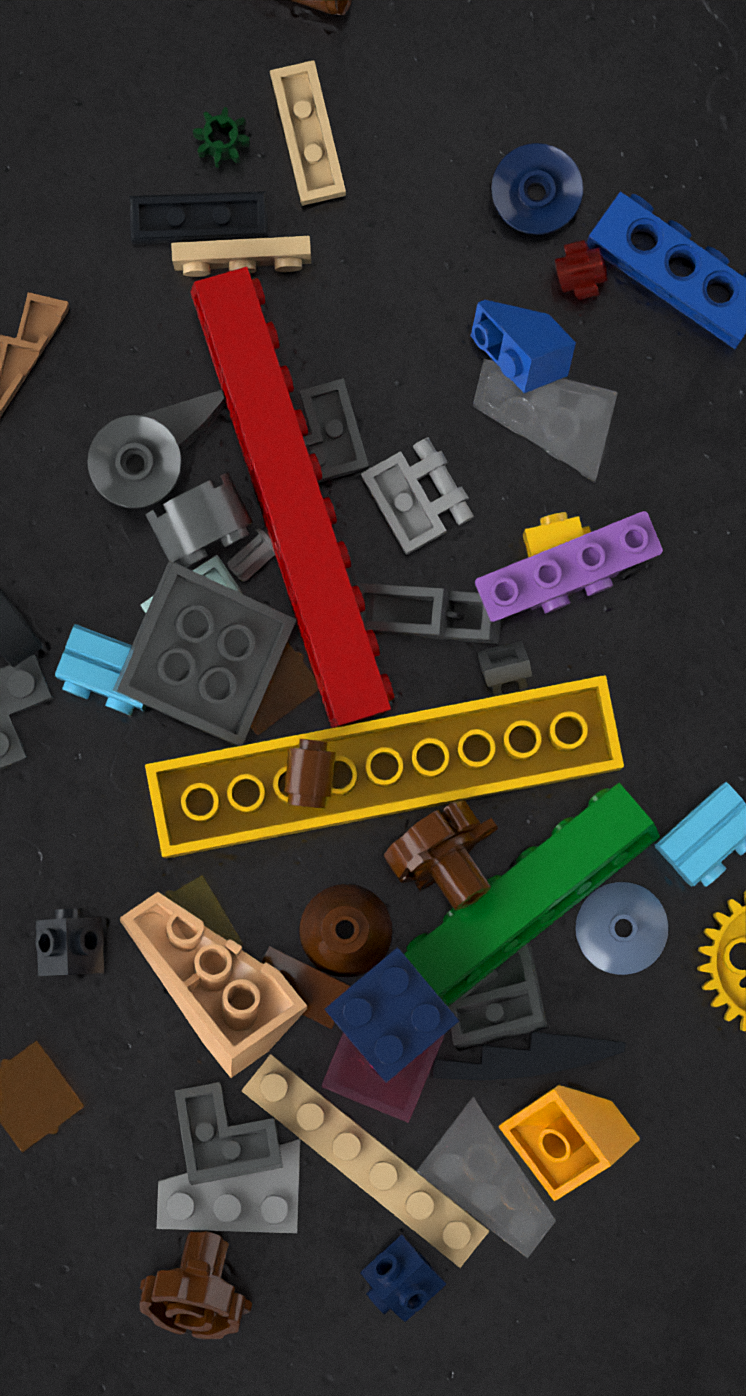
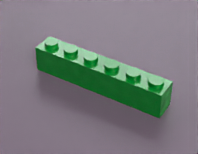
M620 782L611 789L604 788L590 799L588 808L575 818L568 817L561 821L553 829L552 836L539 847L532 846L526 849L516 859V865L504 875H495L487 880L491 886L489 892L465 909L455 911L452 908L444 916L443 923L430 934L423 933L413 939L407 946V952L404 955L447 1006H450L659 839L660 835L654 822Z

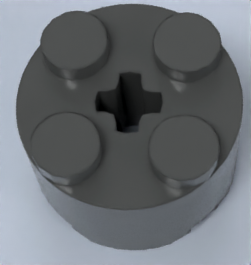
M228 473L220 475V480L223 484L214 488L209 480L164 503L163 506L166 513L158 518L153 510L145 514L169 562L176 563L179 561L183 567L187 568L208 557L204 548L220 540L224 548L249 536L246 527L252 524L253 521Z

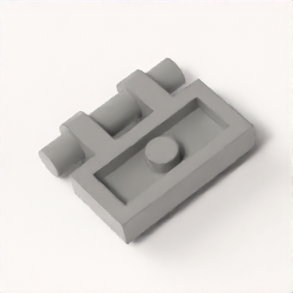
M429 437L413 445L421 461L411 467L400 451L361 473V478L406 555L446 533L447 530L438 517L445 512H451L458 526L474 517L466 503L469 497L462 486L457 488L445 467L448 464L447 459L442 451H436ZM426 476L431 477L441 495L440 498L431 503L418 480Z

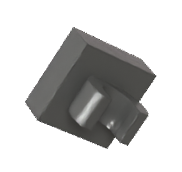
M522 641L477 651L487 687L491 686L494 696L503 695L501 690L502 684L511 681L517 682L520 692L528 689L526 678L532 677V671Z

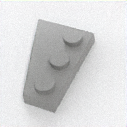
M299 1138L280 1145L283 1168L196 1185L189 1183L187 1172L159 1180L156 1229L297 1234L301 1139Z

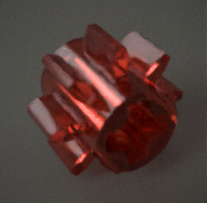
M585 240L564 245L566 256L555 259L557 275L563 293L574 290L578 300L599 295L597 284L608 281L607 270L600 247L589 250Z

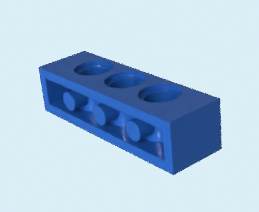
M620 191L590 233L586 246L726 344L736 349L746 335V272L741 275L728 266V258L715 248L707 246L704 250L691 241V233L679 223L673 220L665 223L652 214L654 208L640 196L631 194L628 197ZM637 232H646L653 237L655 247L647 251L639 250L633 245L631 236ZM674 258H684L692 265L693 273L686 277L676 276L669 268V261ZM711 284L724 285L730 293V300L725 303L712 301L707 294V287Z

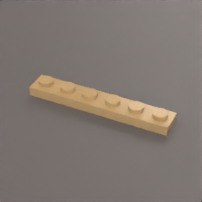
M272 1054L269 1055L241 1090L459 1268L462 1267L488 1234L489 1229Z

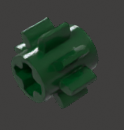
M227 107L223 108L221 115L213 117L208 112H204L206 123L204 129H193L194 138L205 141L197 149L198 156L202 158L210 154L214 157L216 168L221 166L222 160L230 158L238 164L240 162L239 146H250L249 137L238 135L246 126L244 117L234 122L229 117ZM217 131H220L223 135L229 134L230 142L224 145L220 140L215 141L213 134Z

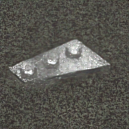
M484 359L473 407L516 434L524 436L546 450L545 452L567 463L581 472V475L595 483L618 392L562 378L523 393L510 378H507L502 373L500 367L494 361Z
M472 1097L417 1168L416 1172L528 1259L556 1220Z

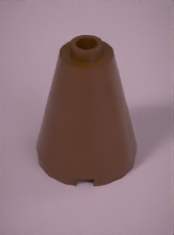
M351 884L335 885L318 893L306 906L300 922V940L307 957L320 970L334 976L353 977L370 971L385 957L392 940V922L384 903L368 889ZM348 920L354 925V934L349 939H341L336 934V926L340 921Z

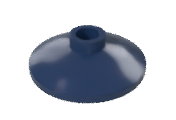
M542 143L526 144L509 152L498 164L492 179V199L502 219L516 230L535 235L551 233L565 226L578 211L583 196L582 176L576 163L561 149ZM532 186H540L545 191V196L540 200H534L528 195V190Z

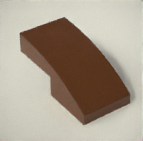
M269 946L261 963L267 962L279 970L306 1003L307 1010L302 1015L332 1029L335 1022L324 1009L351 986Z

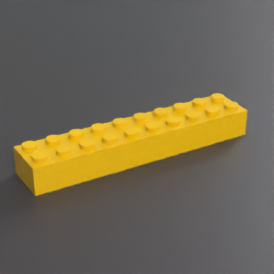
M606 675L145 764L161 853L162 857L167 859L449 804L455 801L470 800L619 771L624 768L607 679ZM299 739L328 742L327 751L336 752L331 797H326L325 808L288 804L289 793L284 792L289 747H299Z

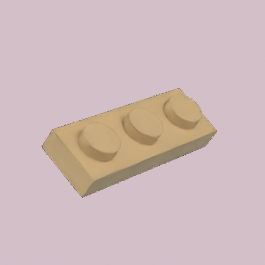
M315 61L270 70L301 205L304 206L346 196Z
M310 236L171 243L172 262L175 271L183 270V275L190 277L211 274V269L229 268L230 272L247 266L249 273L256 272L257 266H275V271L294 272L301 270L302 264H311Z

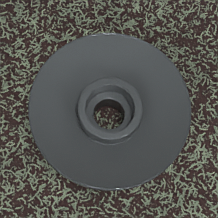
M128 415L112 420L96 434L88 452V471L95 488L105 499L121 507L143 508L159 502L171 492L180 475L181 454L176 439L163 424L150 417ZM135 456L141 457L144 460L143 469L139 472L129 471L127 463L130 458Z

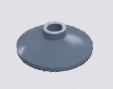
M629 882L610 883L592 892L581 905L576 919V938L584 956L597 968L617 975L637 973L653 964L662 953L668 938L667 915L660 901L646 888ZM620 919H626L631 923L632 931L627 937H620L615 932V924Z

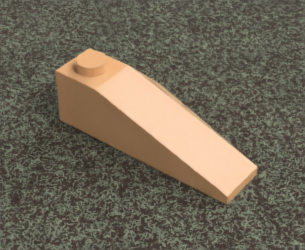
M159 892L120 917V922L201 1041L230 1078L269 1052L307 1010L306 1003L279 970L267 962L263 964L244 952L242 946L229 939L227 941L204 926L202 920Z

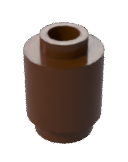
M299 739L298 748L289 747L284 792L289 793V805L325 808L326 797H331L336 757V752L327 751L328 742Z

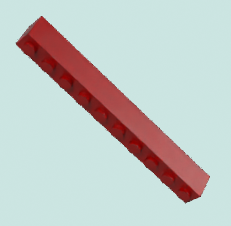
M248 266L195 281L190 293L297 619L331 728L346 726L385 714L391 710L389 701L394 700L393 688L387 674L380 675L375 657L380 655L378 642L372 629L365 630L360 614L365 612V603L358 585L351 586L346 571L347 568L351 567L350 556L343 541L337 542L332 528V525L337 523L336 513L329 497H322L317 482L322 480L321 467L316 454H308L303 437L308 436L306 420L301 409L294 410L289 396V393L294 392L292 377L286 365H279L274 350L280 347L278 334L272 321L265 322L261 310V305H265L262 285L258 278L251 279Z

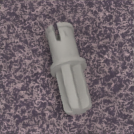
M266 527L255 529L257 535L228 560L227 565L231 572L243 582L250 579L275 556Z

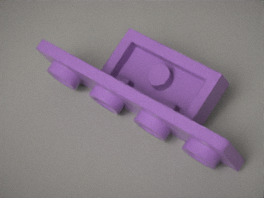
M642 511L479 577L475 581V586L491 622L499 621L528 608L535 610L543 607L546 614L570 604L568 596L585 589L587 596H591L613 586L611 578L616 577L620 571L661 555L663 549L648 513Z

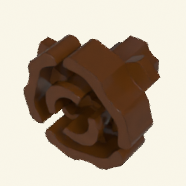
M465 800L450 803L443 809L445 813H441L440 810L432 812L414 824L384 854L387 863L401 883L416 880L415 884L420 891L437 883L455 911L469 907L489 892L490 884L468 853L474 848L476 843L498 830V826L492 818L480 823Z
M191 1231L187 1235L179 1268L157 1271L156 1276L148 1275L145 1279H142L140 1285L142 1290L139 1303L141 1313L150 1317L157 1326L175 1334L182 1335L186 1333V1329L192 1330V1336L198 1339H221L227 1334L237 1333L242 1315L251 1312L253 1303L247 1300L245 1296L234 1293L235 1287L221 1279L229 1243L224 1241L220 1235L207 1231Z

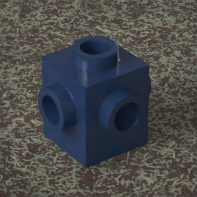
M403 1235L377 1255L360 1272L372 1287L366 1295L384 1315L389 1310H392L404 1322L421 1310L446 1285L426 1258Z

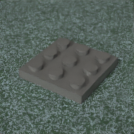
M168 562L112 691L235 746H242L297 619L179 564Z

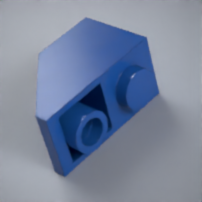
M483 300L477 304L471 337L476 345L489 355L500 367L502 373L507 378H510L523 393L568 376L576 342L549 314L489 300Z

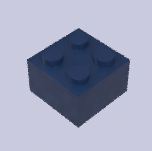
M398 947L324 1009L385 1083L459 1022L458 1018Z

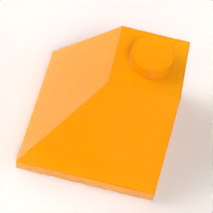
M561 1085L556 1086L498 1126L554 1201L612 1166L640 1140L639 1136L612 1101Z

